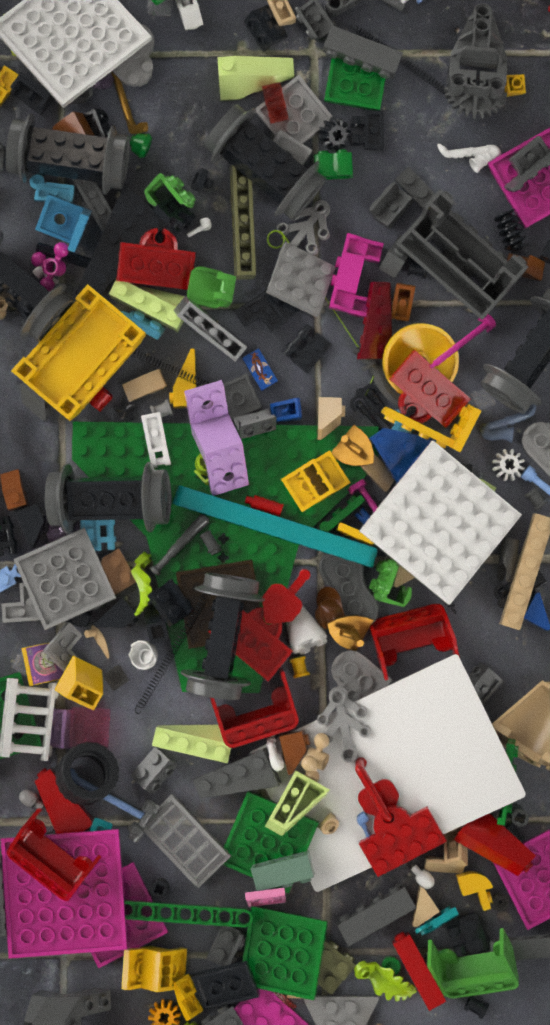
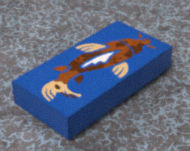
M259 348L242 358L261 391L278 382Z

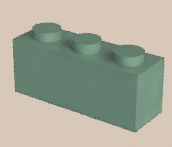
M309 851L253 864L251 867L256 891L270 890L278 886L287 888L292 886V883L298 881L300 883H307L315 875Z

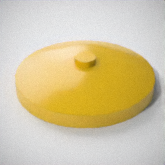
M415 323L403 327L391 337L384 350L383 371L388 383L401 394L402 390L390 381L389 378L413 350L432 364L436 358L451 348L455 342L447 332L432 324ZM458 351L440 365L435 366L451 382L455 379L459 367Z

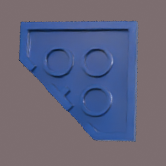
M383 428L369 438L396 484L430 442H436L431 437L429 440H426L416 434Z

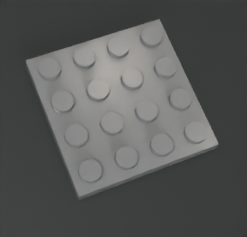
M85 528L13 559L44 630H48L116 599Z

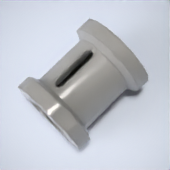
M168 399L156 406L150 405L152 413L160 412L161 418L167 415L173 416Z

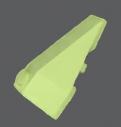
M217 57L221 101L240 100L269 86H275L294 78L293 58Z

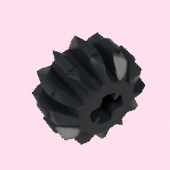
M330 117V121L325 120V126L319 127L322 133L318 134L319 138L322 139L321 144L326 145V148L329 150L332 148L339 150L340 146L345 147L344 141L350 140L347 135L351 133L347 129L348 123L343 122L341 118L335 119L334 117Z

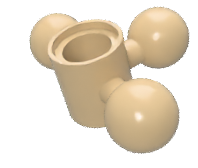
M319 733L314 737L316 749L310 747L301 762L302 768L306 771L304 775L315 782H318L320 777L317 769L323 771L329 761V754L322 752L329 744V737L324 733Z

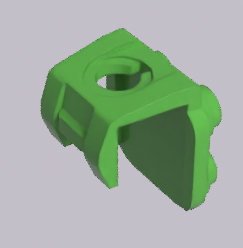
M158 174L144 191L147 201L155 207L161 202L154 193L164 185L181 205L184 204L186 207L193 208L194 201H196L195 196L190 191L187 192L185 189L182 191L185 184L178 176L175 177L174 175Z
M196 267L190 274L187 297L199 306L212 309L218 307L227 308L233 300L236 276L207 267Z
M392 559L379 560L376 566L379 576L377 579L373 578L369 586L372 592H374L375 600L405 607L411 599L412 588L407 587L405 590V586L401 585L396 601L388 599L387 596L390 593L399 566Z

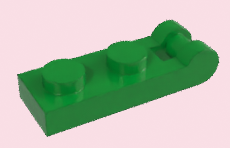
M361 495L358 497L352 496L346 502L348 506L343 510L339 507L331 514L333 518L329 522H321L319 530L324 532L332 530L364 503L365 499Z

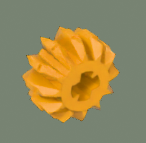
M165 999L161 1000V1005L158 1002H154L155 1008L149 1009L152 1015L148 1016V1020L153 1021L151 1025H179L180 1020L177 1018L181 1017V1012H175L179 1006L174 1005L171 1007L172 1000H169L168 1005L165 1004ZM162 1013H164V1015L165 1013L168 1014L167 1020H165V1018L161 1019Z

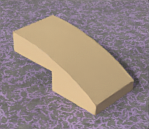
M157 369L126 382L122 386L129 402H133L167 387L161 370Z

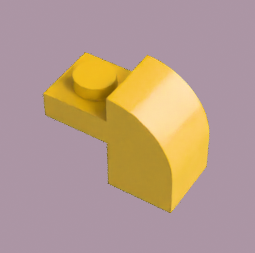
M477 871L457 874L456 878L461 894L467 896L477 893L483 911L491 909L492 897L490 891L486 892V890L493 888L488 878Z

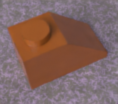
M19 469L0 474L2 492L7 509L13 511L29 506Z
M304 729L285 733L279 737L288 775L293 774L309 749L308 745H311L309 734H305Z

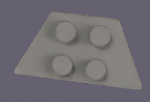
M316 995L314 1001L304 999V1002L316 1025H366L378 1002V995Z

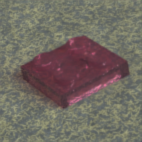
M71 707L69 746H76L85 742H96L109 748L111 709L95 708V710H91L86 707Z

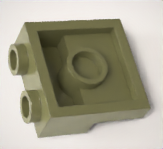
M325 939L318 985L332 995L342 981H345L356 964L354 962L355 958L348 952L342 953L338 950V944L331 939L329 942Z

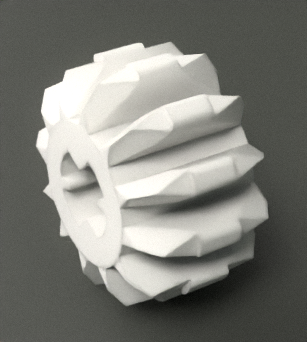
M504 449L502 450L503 456L500 453L496 454L499 460H493L492 463L498 466L492 468V470L500 471L496 475L497 478L503 474V481H507L509 475L510 480L514 481L515 476H521L518 470H525V467L519 465L524 463L525 460H518L517 458L521 454L517 453L514 456V449L509 451V455L507 450ZM505 461H507V462L511 461V462H512V464H511L512 470H511V468H509V469H506V468H505V466H506Z

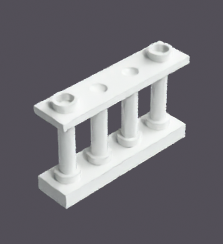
M7 679L0 737V757H10V754L13 752L41 754L40 760L48 761V757L52 755L50 739L54 702L59 694L54 690L57 683H49L48 688L21 686L18 683V679ZM21 693L47 696L46 708L18 705L16 703V695ZM14 714L45 715L44 727L16 725ZM18 732L43 735L42 747L14 744V742H11L12 734Z

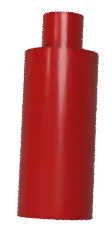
M254 495V498L246 496L245 503L251 505L250 508L280 517L284 506L282 503Z

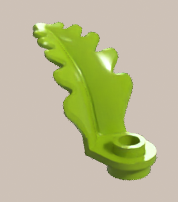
M145 551L134 561L136 566L131 570L140 592V603L134 613L135 616L140 615L148 606L150 599L147 596L153 591L150 586L151 578L141 569V567L144 569L151 563L150 557L152 555L150 553L147 554Z
M361 961L354 967L356 978H368L373 985L375 994L381 996L385 993L386 1000L388 1001L393 996H395L396 1002L400 1001L401 997L402 1000H406L407 996L410 998L417 992L413 984L409 985L410 983L407 981L402 982L403 977L394 976V971L391 968L381 967L377 962L367 963L366 961Z

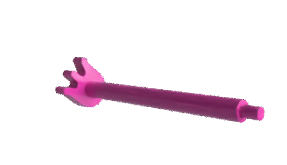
M487 315L483 320L479 318L478 321L482 322V324L436 358L430 365V368L440 365L485 329L487 333L496 327L493 317Z
M364 479L350 486L348 491L351 496L359 491L373 512L378 508L365 489L367 483Z

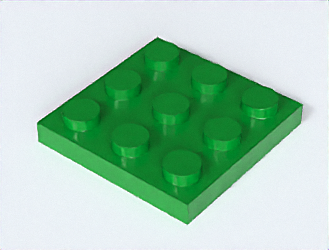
M332 58L324 102L380 111L385 79L380 77L379 73L373 71L366 72L358 65H348L340 58Z

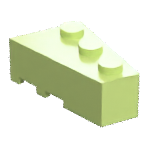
M295 771L265 827L283 836L324 799L330 789Z

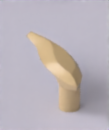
M92 625L91 629L84 632L85 637H94L107 659L110 658L104 635L97 627Z

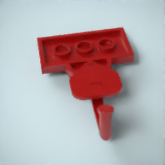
M307 569L300 571L298 578L289 589L281 584L270 586L263 595V598H265L263 607L256 608L249 614L243 610L236 655L268 682L293 652L278 638L282 633V622L293 621L302 610V602L295 594L311 577L310 571Z
M362 757L356 760L355 771L365 787L359 792L358 801L365 813L375 816L373 827L375 833L359 841V845L377 877L447 842L428 806L410 815L406 809L396 805L399 793L393 782L388 779H381L373 783L365 769L367 761Z

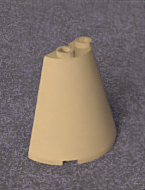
M542 680L494 721L492 725L505 748L508 738L516 739L515 746H519L518 757L539 768L541 765H544L547 770H550V682Z

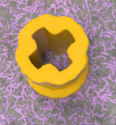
M306 656L289 660L294 671L293 679L310 675L305 664Z

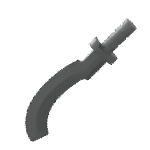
M357 347L353 351L356 356L360 352V348ZM360 359L366 365L361 369L364 372L370 371L381 393L393 405L398 407L401 394L388 383L383 369L377 364L379 360ZM410 406L407 409V412L411 413L416 411L415 406Z

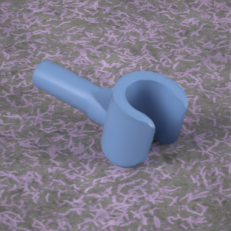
M362 811L357 815V823L364 830L366 837H369L371 834L366 822L370 819Z

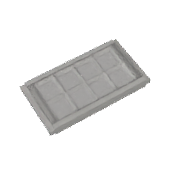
M171 794L160 805L161 807L157 814L151 816L143 831L183 874L199 888L231 855L184 804Z

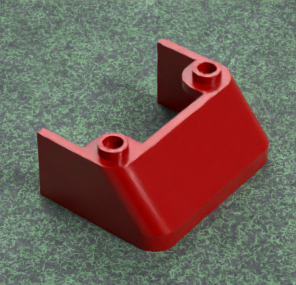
M431 604L378 618L370 626L384 680H389L386 667L396 663V653L433 644L434 648L438 651L452 650L453 654L459 656L456 636L445 608L441 604Z
M282 666L278 670L283 686L277 687L272 691L271 700L273 705L236 716L232 706L228 704L217 706L215 698L210 697L226 746L230 748L242 746L292 730L298 725V715Z
M38 808L19 830L7 850V855L15 864L58 898L69 901L99 862L101 856L98 855L93 862L86 856H78L76 859L71 857L45 836L47 832L46 826L43 821L37 819L42 811L41 808Z

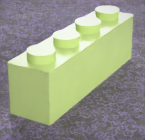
M115 281L109 292L110 298L143 313L145 316L176 332L179 331L184 322L175 314L174 309L185 296Z
M218 724L158 725L152 743L154 747L227 764L231 748L226 746L223 741Z

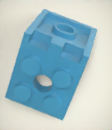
M48 194L35 230L69 243L67 250L75 253L92 210ZM56 214L64 215L65 222L63 224H58L55 221Z

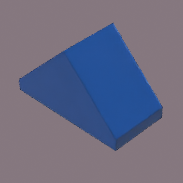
M300 398L270 404L271 415L275 414L276 423L302 419Z
M540 592L534 593L528 603L524 620L548 631L550 630V624Z

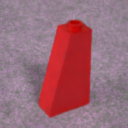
M44 768L37 774L38 779L35 780V784L56 834L84 832L94 821L93 817L84 806L71 803V801L64 798L56 785L55 770L53 768L49 770Z
M490 813L467 823L454 838L456 842L517 876L523 871L527 873L534 865L532 861L536 855L503 825H498L497 820Z
M403 931L395 935L392 943L428 1010L431 1011L445 1003L446 999L429 971L410 933H404Z

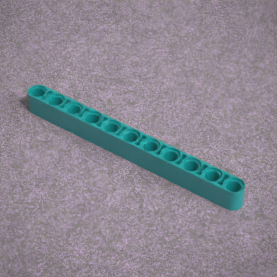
M178 485L172 503L373 568L378 553L377 548Z

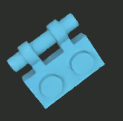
M80 520V528L86 529L95 551H102L101 543H107V550H115V542H117L116 536H114L115 520ZM100 526H106L107 537H101Z

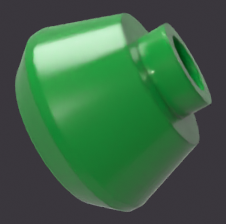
M137 133L136 136L133 135L131 137V151L139 158L146 157L152 143L151 135L149 133Z

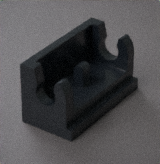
M23 72L19 73L10 87L12 89L10 91L11 94L40 115L53 101L52 95Z

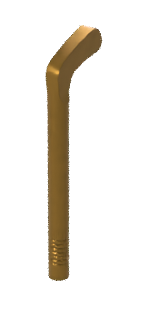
M111 71L129 133L147 132V122L135 124L122 82Z

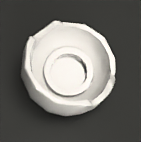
M138 640L131 644V651L128 656L137 669L148 670L156 664L158 652L156 647L150 644L149 641Z

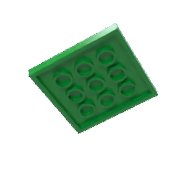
M247 791L224 846L231 857L222 865L253 878L251 872L253 864L307 851L319 821L305 815L281 836L265 827L277 803L254 792ZM292 886L284 888L285 892L289 894Z
M251 906L253 921L248 926L242 962L248 961L257 987L314 1001L328 921L259 906Z

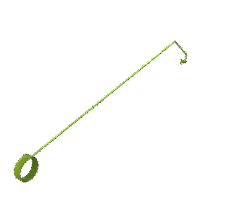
M273 230L267 236V243L271 248L278 249L283 246L287 238L281 231ZM273 232L280 233L282 235L281 239L283 238L282 245L278 247L272 246L269 243V235ZM333 310L338 319L340 320V322L342 323V325L344 326V328L346 329V331L348 332L347 328L345 327V325L343 324L335 310Z

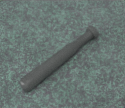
M201 514L170 547L167 554L157 565L151 566L150 570L159 576L162 568L172 558H175L209 523L208 517Z

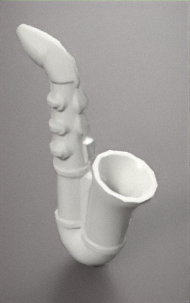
M437 145L441 154L446 158L457 159L458 157L474 156L475 158L469 159V163L476 173L482 167L488 165V162L501 155V150L496 145L447 150L445 146Z
M275 735L266 738V747L269 751L270 764L273 770L279 772L284 767L285 759L282 748H276Z

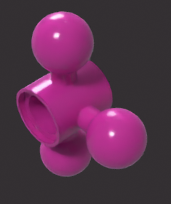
M59 242L54 246V259H46V256L41 252H36L31 257L32 264L35 267L41 266L43 272L47 275V277L41 279L40 284L49 292L55 286L54 276L60 277L66 271V265L61 258L67 256L69 250H67L68 245L64 242ZM54 263L56 265L55 271L52 269Z

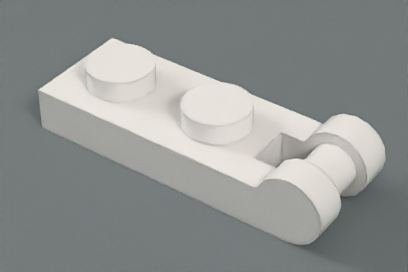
M161 413L142 415L150 462L154 468H158V465L163 464L165 466L171 465ZM162 451L163 457L156 458L155 452Z

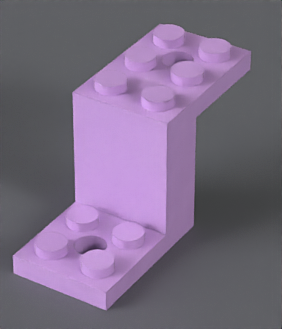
M222 380L184 391L192 435L206 464L212 496L249 485L243 443L228 414ZM210 400V403L203 405L205 401ZM231 472L230 475L224 476L226 473Z

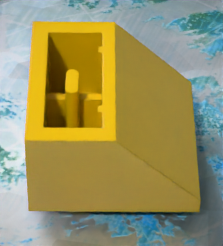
M73 656L54 690L69 700L95 710L103 695L102 669Z

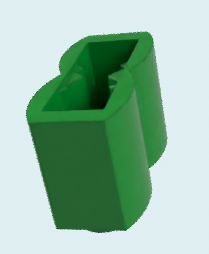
M342 149L337 150L333 154L329 153V151H318L314 155V163L320 162L318 172L326 177L327 180L353 178L352 152Z

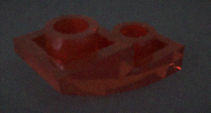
M281 82L262 86L270 124L289 120Z

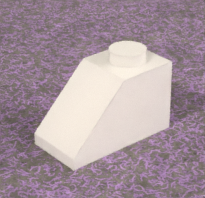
M175 0L185 30H194L204 25L197 0Z

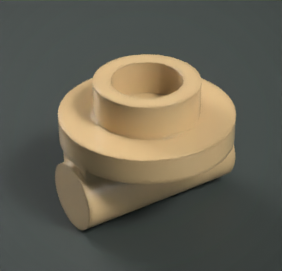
M330 812L317 827L323 834H332L337 830L339 821Z

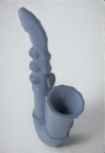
M531 405L525 414L517 413L500 420L489 421L481 427V436L490 441L506 440L512 443L514 427L507 428V426H513L516 422L519 423L534 416L536 406Z

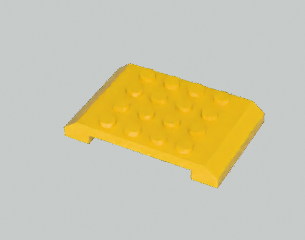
M88 284L77 295L74 304L26 358L23 357L11 370L12 373L69 421L79 415L141 344L146 335L141 328Z

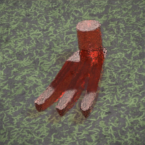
M274 992L287 1006L294 1009L297 1007L284 994Z

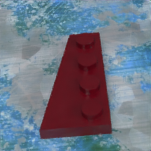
M370 282L366 303L368 309L363 320L364 331L360 337L361 348L357 354V359H383L385 347L392 337L390 282Z

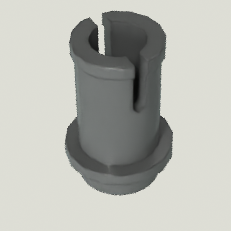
M211 530L200 535V538L209 550L208 554L210 553L213 556L222 550L220 548L221 544L217 543Z

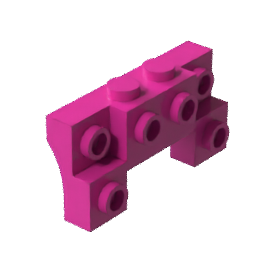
M347 233L342 256L337 257L335 267L339 268L337 275L333 274L331 286H334L329 309L345 312L348 315L360 318L366 317L368 309L366 307L367 297L356 295L364 261L379 264L384 243Z

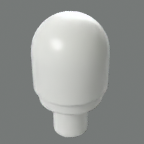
M417 865L411 868V871L416 875V882L421 887L430 889L434 886V878L427 870H421Z

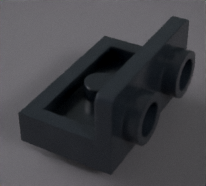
M269 5L252 10L244 20V23L263 52L267 51L271 45L282 42L288 37L282 26L278 25Z

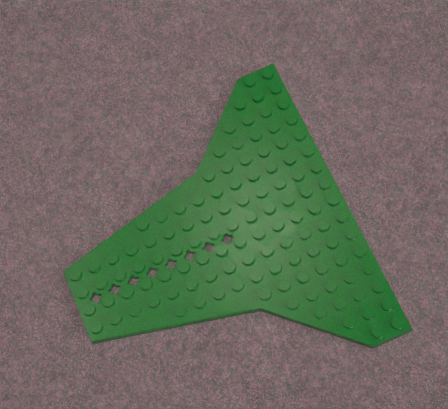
M73 422L72 460L89 478L142 477L145 464L150 462L143 423ZM163 423L171 465H158V468H155V470L168 471L172 503L178 485L212 495L210 486L205 485L194 472V470H197L195 461L200 451L192 435L190 423ZM276 425V430L241 439L249 485L215 495V497L249 508L251 505L245 503L246 496L254 498V495L273 500L284 504L280 515L281 518L313 528L349 493V487L364 479L367 474L360 466L346 465L336 460L350 481V484L304 512L300 511L281 479L312 459H317L329 450L332 452L341 441L342 436L346 435L352 426H338L322 440H318V426ZM356 426L368 438L378 432V426ZM373 447L374 454L378 457V453ZM162 451L155 452L156 458L163 457ZM231 472L226 473L224 476L230 475ZM201 475L205 480L208 478V476ZM171 504L169 523L156 524L153 532L146 530L144 519L130 520L147 537L152 562L155 566L202 513ZM205 515L208 517L209 523L175 558H172L162 568L159 576L156 575L158 588L170 579H173L178 585L176 572L252 559L255 579L260 582L258 594L263 597L273 584H281L286 588L288 587L299 544ZM211 530L217 543L221 544L220 548L222 549L213 556L210 553L208 554L209 550L200 538V535ZM222 533L229 537L225 544L218 540ZM222 552L229 556V560H225V563H221V560L218 559ZM259 601L260 607H263V601ZM183 619L169 628L168 625L167 627L171 645L179 647V645L174 643L175 641L181 644L176 638L180 641L184 640L180 648L177 649L173 646L172 648L178 650L176 651L177 654H174L182 692H188L186 691L188 678L181 674V670H203L202 663L203 659L207 656L208 650H205V646L188 648L187 636H183L186 635V630L183 628V626L185 627ZM235 655L232 675L251 681V685L242 687L241 693H259L263 677Z

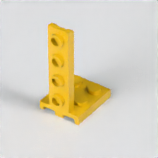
M467 404L466 407L464 406L460 411L459 417L461 418L458 424L455 423L451 429V438L389 407H384L381 413L385 415L384 419L392 423L398 421L402 423V428L410 432L412 429L419 431L418 436L429 440L430 437L435 439L436 443L442 448L449 446L461 452L481 410L470 404Z

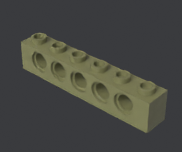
M230 165L234 276H236V280L254 279L256 276L252 181L233 165Z

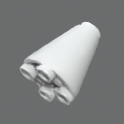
M303 605L296 618L291 622H286L289 644L293 653L304 655L311 651V647L315 645L318 647L327 643L325 631Z

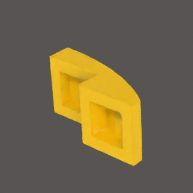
M5 65L0 71V107L11 94L10 91L12 89L10 87L19 75Z
M187 974L173 983L177 1002L186 1021L201 1013L203 1008L194 994L197 990L190 975Z

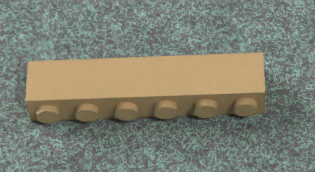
M537 513L532 515L499 622L501 625L517 630L521 629L550 535V517Z

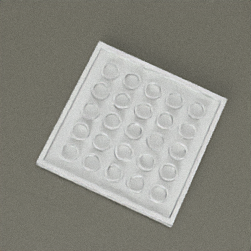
M23 0L0 17V38L63 108L152 40L151 35L118 0Z
M431 441L359 532L441 600L450 605L522 514L435 441Z

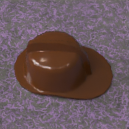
M332 587L322 588L316 598L315 620L320 627L328 630L327 623L344 617L345 613L337 590Z

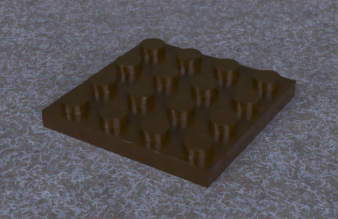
M252 559L176 572L180 591L190 601L193 609L201 611L196 619L190 616V614L184 619V623L189 626L193 625L189 633L186 634L189 649L205 646L207 638L210 637L211 634L208 632L210 619L214 617V611L211 610L213 599L217 598L216 595L211 594L209 598V594L196 591L194 588L203 585L205 573L226 574L256 580ZM244 601L243 610L247 614L256 608H260L259 601Z

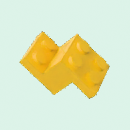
M330 450L281 479L301 512H304L316 503H320L350 484V481Z
M150 945L124 950L121 989L133 990L142 988L154 992L174 990L173 983L186 974L187 948L165 949Z

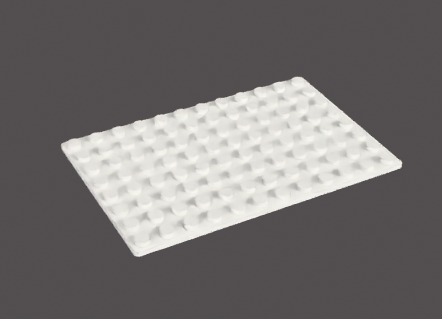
M457 654L355 701L354 703L358 706L366 707L367 715L364 718H358L354 711L345 706L346 714L360 724L368 725L371 728V734L366 738L361 737L358 731L348 725L352 747L357 750V758L351 763H347L341 758L344 745L340 726L333 735L332 742L322 750V752L329 754V761L323 771L317 769L320 776L317 783L330 789V791L306 816L319 821L320 824L332 812L339 821V826L332 834H323L317 827L307 850L310 853L315 871L314 878H311L310 882L314 890L319 892L372 867L359 845V841L366 838L364 830L357 823V815L364 811L358 801V794L365 787L355 771V762L360 757L367 761L365 769L373 783L381 779H388L393 782L399 793L396 805L406 809L410 815L428 806L443 834L525 797V790ZM358 709V714L362 716L365 714V711ZM337 710L330 714L329 722L326 725H320L315 720L294 731L304 729L305 734H309L311 745H308V747L316 749L314 737L319 733L327 732L338 715ZM325 716L320 718L321 722H326L327 720ZM362 728V733L367 735L369 733L368 729ZM277 738L275 742L276 748H282L280 738ZM267 744L252 750L250 754L265 748ZM349 750L346 752V755L352 757L353 752ZM285 761L283 769L277 772L281 780L280 786L265 788L270 799L276 803L279 802L293 774L288 775ZM300 762L295 771L304 775L306 771L302 768ZM367 814L370 820L366 822V825L372 835L375 833L373 828L375 816Z

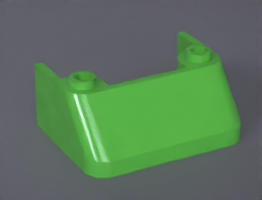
M500 928V940L493 944V952L457 957L456 953L450 949L438 951L433 941L428 940L427 967L445 997L454 999L514 990L519 986L513 946L504 928Z

